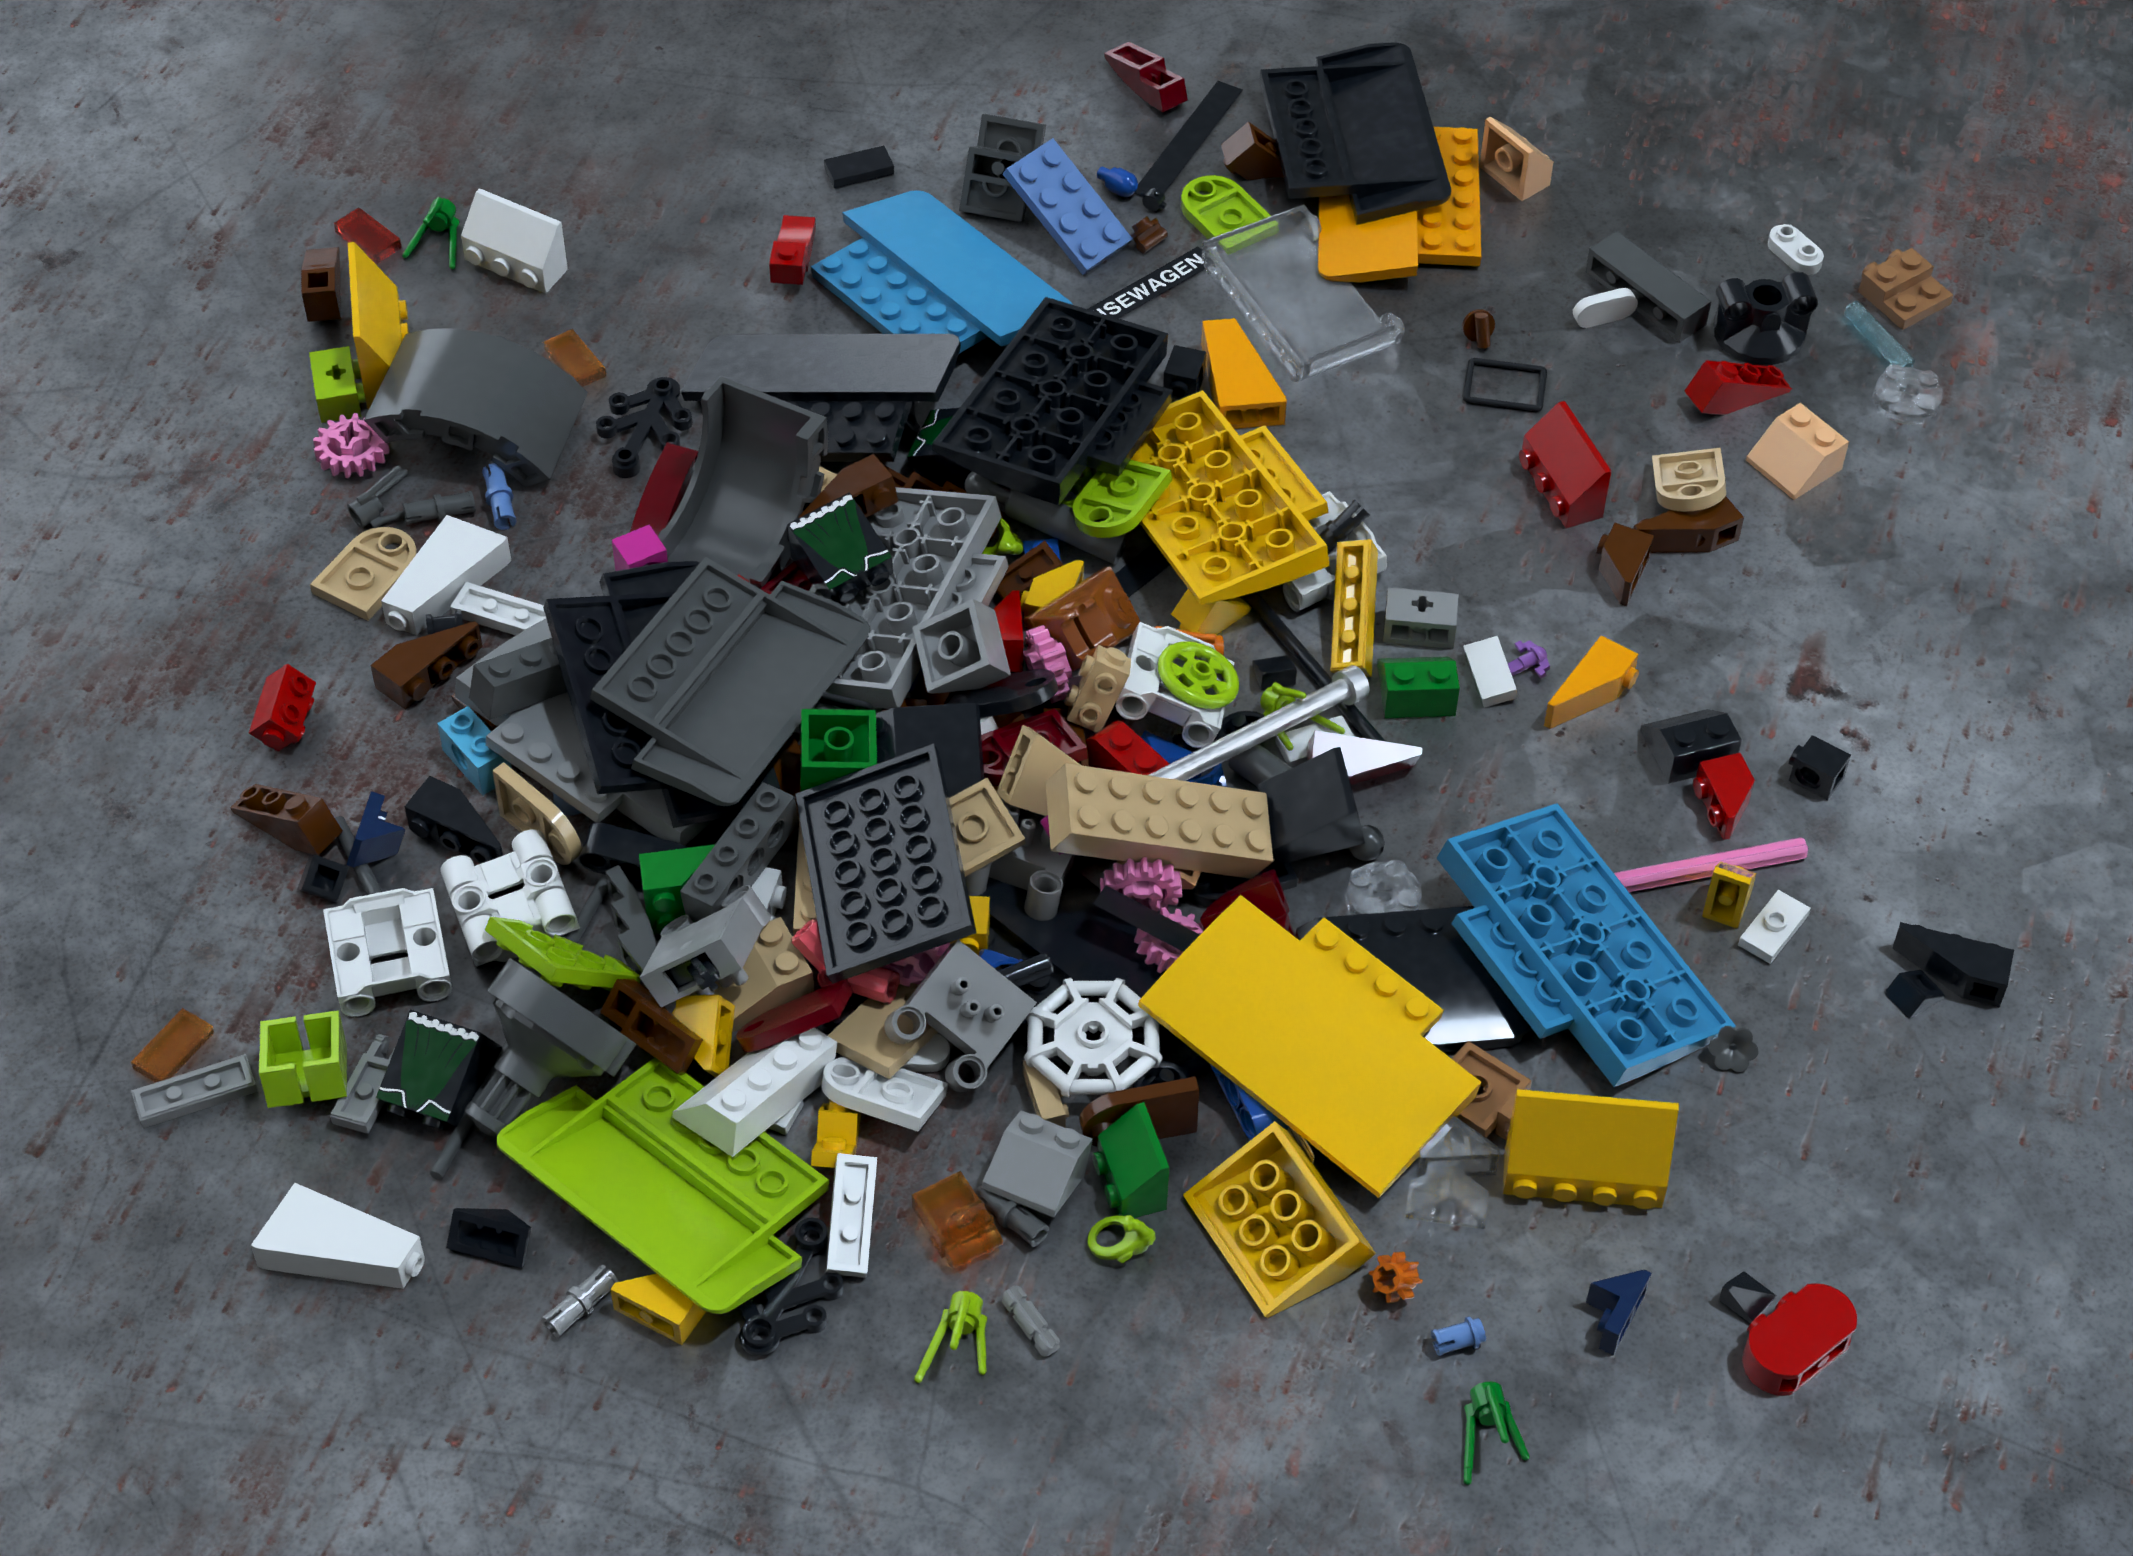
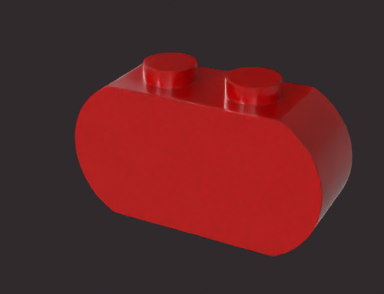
M1117 720L1086 740L1089 767L1149 775L1169 765L1161 755L1123 721Z
M1814 1283L1807 1284L1796 1294L1790 1291L1780 1299L1775 1307L1776 1310L1766 1316L1763 1313L1751 1322L1747 1328L1749 1336L1743 1351L1742 1362L1746 1375L1754 1385L1770 1394L1779 1396L1792 1395L1848 1350L1851 1336L1857 1326V1314L1850 1299L1834 1287Z

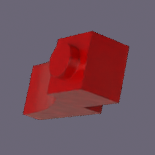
M783 215L777 241H773L769 262L771 283L803 285L805 272H808L816 230L815 217Z

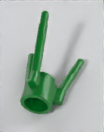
M437 197L432 201L422 225L403 252V258H408L428 227L437 232L449 228V268L451 270L455 269L457 228L460 220L454 217L456 207L450 200Z
M1490 1381L1475 1385L1470 1390L1472 1403L1464 1406L1467 1420L1463 1482L1466 1485L1472 1482L1477 1419L1483 1425H1496L1501 1442L1505 1444L1509 1442L1508 1428L1521 1458L1524 1461L1530 1458L1512 1416L1510 1404L1508 1401H1505L1502 1386L1497 1382Z

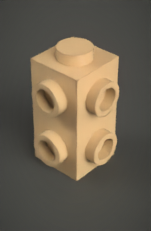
M1100 645L1097 646L1093 656L1086 655L1079 670V675L1082 678L1078 686L1071 685L1070 692L1067 693L1064 704L1068 706L1067 720L1096 733L1102 730L1130 675L1131 658H1128L1122 651L1116 648H1105Z

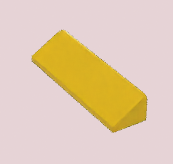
M1371 539L1337 542L1330 667L1332 673H1336L1350 665H1355L1363 671L1366 677H1372L1378 550Z

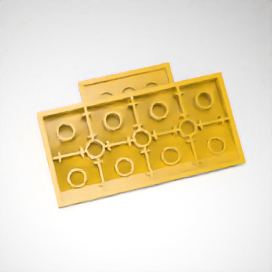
M1203 390L1170 403L1131 459L1169 469L1172 475V482L1148 511L1140 524L1199 604L1214 603L1269 589L1330 566L1327 544L1308 522L1329 513L1327 501L1268 428L1264 425L1239 436Z
M1242 895L1195 939L1138 1002V1006L1302 1138H1305L1307 1142L1377 1198H1380L1476 1098L1481 1081L1423 1037L1441 1019L1444 1009L1325 917L1301 940H1298Z

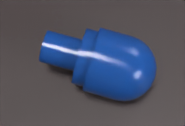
M1102 166L1097 171V178L1105 181V187L1121 197L1132 196L1138 188V181L1135 175L1122 168L1114 167L1109 170Z

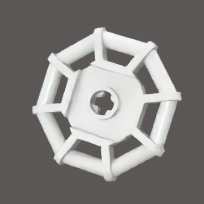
M1070 977L1064 979L1063 984L1036 1007H1033L1025 1018L1028 1021L1027 1052L1024 1055L1027 1066L1036 1068L1061 1090L1062 1096L1068 1098L1072 1095H1106L1126 1090L1151 1068L1159 1067L1163 1059L1160 1053V1023L1138 1006L1141 997L1125 985V980L1116 978L1114 981H1073ZM1081 996H1106V998H1099V1002H1089V998H1082ZM1067 1000L1072 1002L1058 1015L1053 1013ZM1120 1000L1134 1013L1129 1015L1116 1004V1001ZM1044 1026L1055 1029L1054 1041L1043 1044ZM1144 1027V1045L1132 1041V1029ZM1089 1030L1091 1033H1096L1099 1030L1102 1033L1099 1040L1091 1041L1087 1039L1085 1032ZM1058 1055L1071 1067L1068 1074H1065L1048 1058ZM1128 1056L1138 1058L1120 1075L1118 1074L1115 1067ZM1081 1072H1084L1088 1076H1098L1105 1072L1108 1077V1079L1078 1078Z

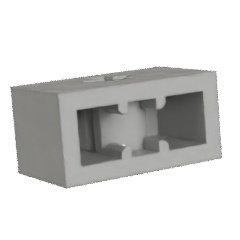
M1388 587L1383 642L1453 649L1457 627L1459 594Z

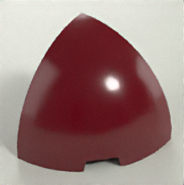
M1274 869L1228 891L1214 901L1200 918L1204 929H1206L1227 907L1242 895L1295 937V932L1288 915L1290 911Z

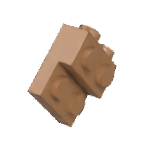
M1913 248L1904 252L1896 249L1888 256L1885 262L1879 265L1876 262L1868 264L1862 272L1858 291L1902 330L1951 305L1953 294L1931 276L1934 266Z

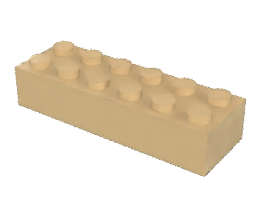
M1065 763L1046 781L1050 849L1053 852L1126 862L1127 859L1131 858L1135 863L1140 862L1143 857H1147L1149 863L1161 859L1162 866L1172 864L1177 869L1250 879L1273 862L1266 793Z

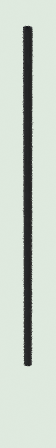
M1258 592L1243 596L1321 688L1332 683V678ZM1341 702L1336 705L1364 738L1385 741L1354 704L1346 705Z

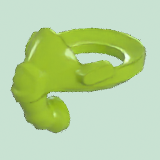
M1001 518L997 524L1000 534L998 542L993 547H985L982 554L998 556L1021 554L1023 552V542L1018 538L1017 534L1011 533L1010 526Z
M1131 1215L1110 1216L1098 1221L1091 1228L1088 1234V1247L1091 1253L1099 1259L1118 1260L1120 1263H1124L1132 1255H1139L1145 1252L1156 1239L1155 1231L1139 1219H1134ZM1114 1224L1124 1227L1125 1236L1120 1243L1111 1247H1103L1097 1244V1236L1103 1228Z

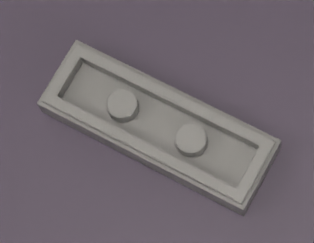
M246 1054L131 1090L142 1128L258 1092Z

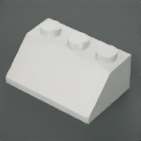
M479 188L476 191L461 234L465 260L546 294L568 270L562 223Z

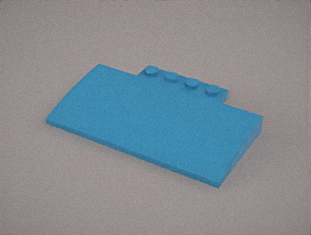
M1558 803L1447 839L1437 856V860L1475 907L1457 914L1451 924L1537 1036L1541 1039L1569 1029L1613 1087L1648 1074L1705 1047L1712 1039L1718 1037L1719 1030L1724 1026L1736 1027Z

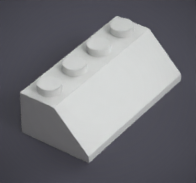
M813 1028L767 1048L748 1052L674 1110L672 1118L733 1157L795 1107L801 1100L821 1086L825 1066L835 1060L837 1041L818 1029Z

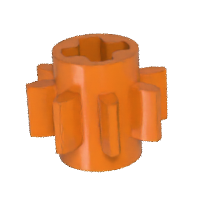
M1403 1251L1393 1252L1392 1256H1378L1377 1259L1380 1265L1375 1270L1369 1271V1274L1373 1276V1283L1375 1285L1372 1291L1374 1293H1385L1387 1303L1398 1302L1400 1298L1403 1300L1413 1299L1414 1293L1412 1289L1423 1281L1419 1278L1417 1270L1418 1261H1405L1406 1254Z

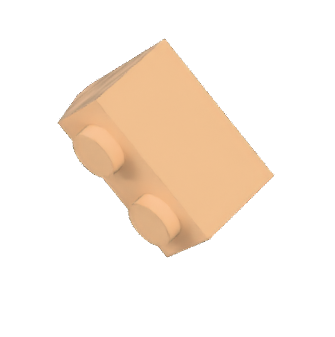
M1492 117L1485 119L1479 167L1521 201L1550 186L1554 161L1509 126Z
M1799 403L1776 417L1749 452L1746 461L1795 500L1842 470L1849 441L1802 403Z

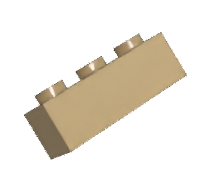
M1024 1060L1023 1076L1036 1115L1066 1128V1118H1069V1110L1066 1103L1062 1104L1061 1098L1063 1096L1061 1095V1090L1036 1068L1027 1066Z

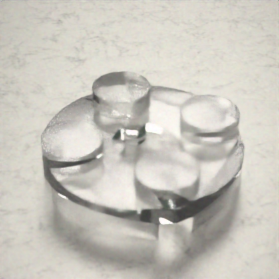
M1890 365L1876 382L1873 401L1877 408L1880 405L1886 411L1885 416L1890 420L1914 425L1923 423L1926 417L1932 415L1933 418L1937 415L1941 406L1943 391L1938 383V375L1932 371ZM1905 393L1911 394L1912 398H1906Z
M1402 861L1374 862L1354 869L1351 872L1346 893V904L1351 915L1419 910L1422 890L1418 879L1413 873L1408 871L1406 864ZM1382 891L1390 893V900L1384 901L1382 896L1376 897L1375 895Z

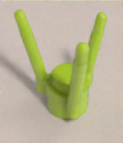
M1275 682L1261 696L1260 704L1265 711L1263 714L1266 716L1296 701L1295 698L1305 699L1306 693L1283 687ZM1319 714L1309 718L1341 735L1345 733L1343 727ZM1283 731L1277 734L1287 750L1292 751L1294 746L1286 733Z
M958 1291L952 1295L949 1309L943 1310L941 1322L915 1375L914 1381L916 1383H921L948 1326L953 1331L950 1342L952 1350L958 1348L961 1334H970L973 1332V1329L976 1330L978 1371L981 1375L986 1374L985 1327L987 1316L981 1314L983 1300L977 1294L968 1291Z

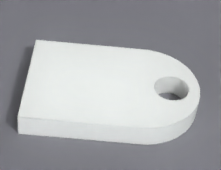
M840 1057L825 1066L821 1088L823 1093L838 1105L918 1132L946 1097L948 1083L904 1068H900L888 1079L846 1057Z

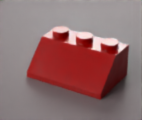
M1566 401L1558 402L1524 435L1519 459L1522 467L1532 475L1538 492L1543 493L1548 500L1553 515L1559 517L1567 529L1603 518L1611 469Z

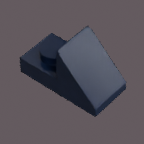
M371 791L346 865L356 867L394 856L399 852L405 829L385 822L388 812L381 810L385 795Z
M1644 1269L1595 1281L1590 1284L1586 1303L1604 1312L1597 1327V1331L1602 1332L1599 1349L1611 1355L1615 1354L1647 1293L1651 1272Z

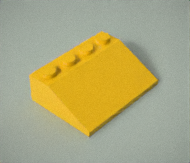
M348 242L353 338L367 408L369 409L405 334H409L408 323H402V320H408L406 300L399 299L397 286L355 242Z
M1517 1089L1504 1152L1503 1194L1515 1195L1523 1199L1540 1197L1552 1198L1560 1202H1571L1573 1200L1594 1202L1602 1206L1619 1204L1635 1206L1639 1209L1662 1208L1668 1187L1679 1103Z
M1276 1121L1183 1194V1197L1266 1318H1270L1345 1279L1376 1255L1371 1245L1293 1135Z

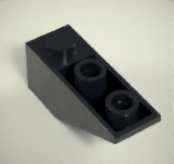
M429 776L404 806L409 829L417 836L435 840L450 851H459L472 857L479 864L503 856L500 842L460 789Z
M1900 922L1893 943L1895 951L1961 998L2000 1007L2008 987L2014 954L2013 949L2001 947L1994 943L1964 938L1957 934L1927 929L1921 925Z

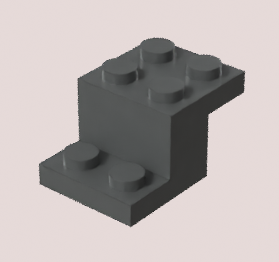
M982 114L977 146H970L968 151L959 211L1023 222L1026 203L1003 176L1006 168L1043 145L1046 124Z

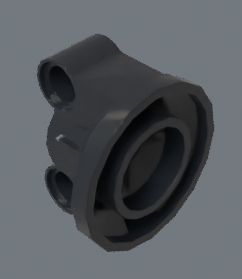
M1795 272L1787 275L1782 282L1771 279H1759L1745 285L1743 280L1738 278L1723 281L1716 289L1719 301L1713 324L1714 337L1722 350L1735 359L1752 365H1775L1789 361L1800 352L1806 339L1811 314L1818 306V299L1810 278L1803 272Z

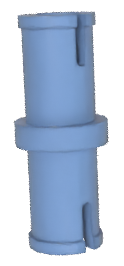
M491 463L488 464L491 475L486 466L482 470L487 488L485 493L486 503L491 506L495 527L501 530L510 529L507 518L510 520V525L514 526L516 524V517L511 503L513 492L507 486L505 470L497 464Z

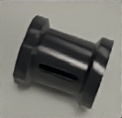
M456 610L455 614L437 617L426 614L428 635L464 624L462 610Z

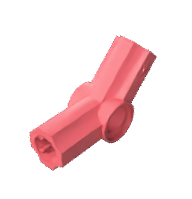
M814 918L791 938V943L819 972L817 980L821 988L832 984L826 974L818 922ZM879 967L847 980L853 993L890 1004L896 997L900 984V975L898 972Z

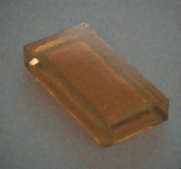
M573 329L543 342L544 350L557 366L567 374L572 375L582 387L606 377V368Z
M182 1008L131 1061L133 1069L155 1083L172 1078L214 1034L213 1026Z

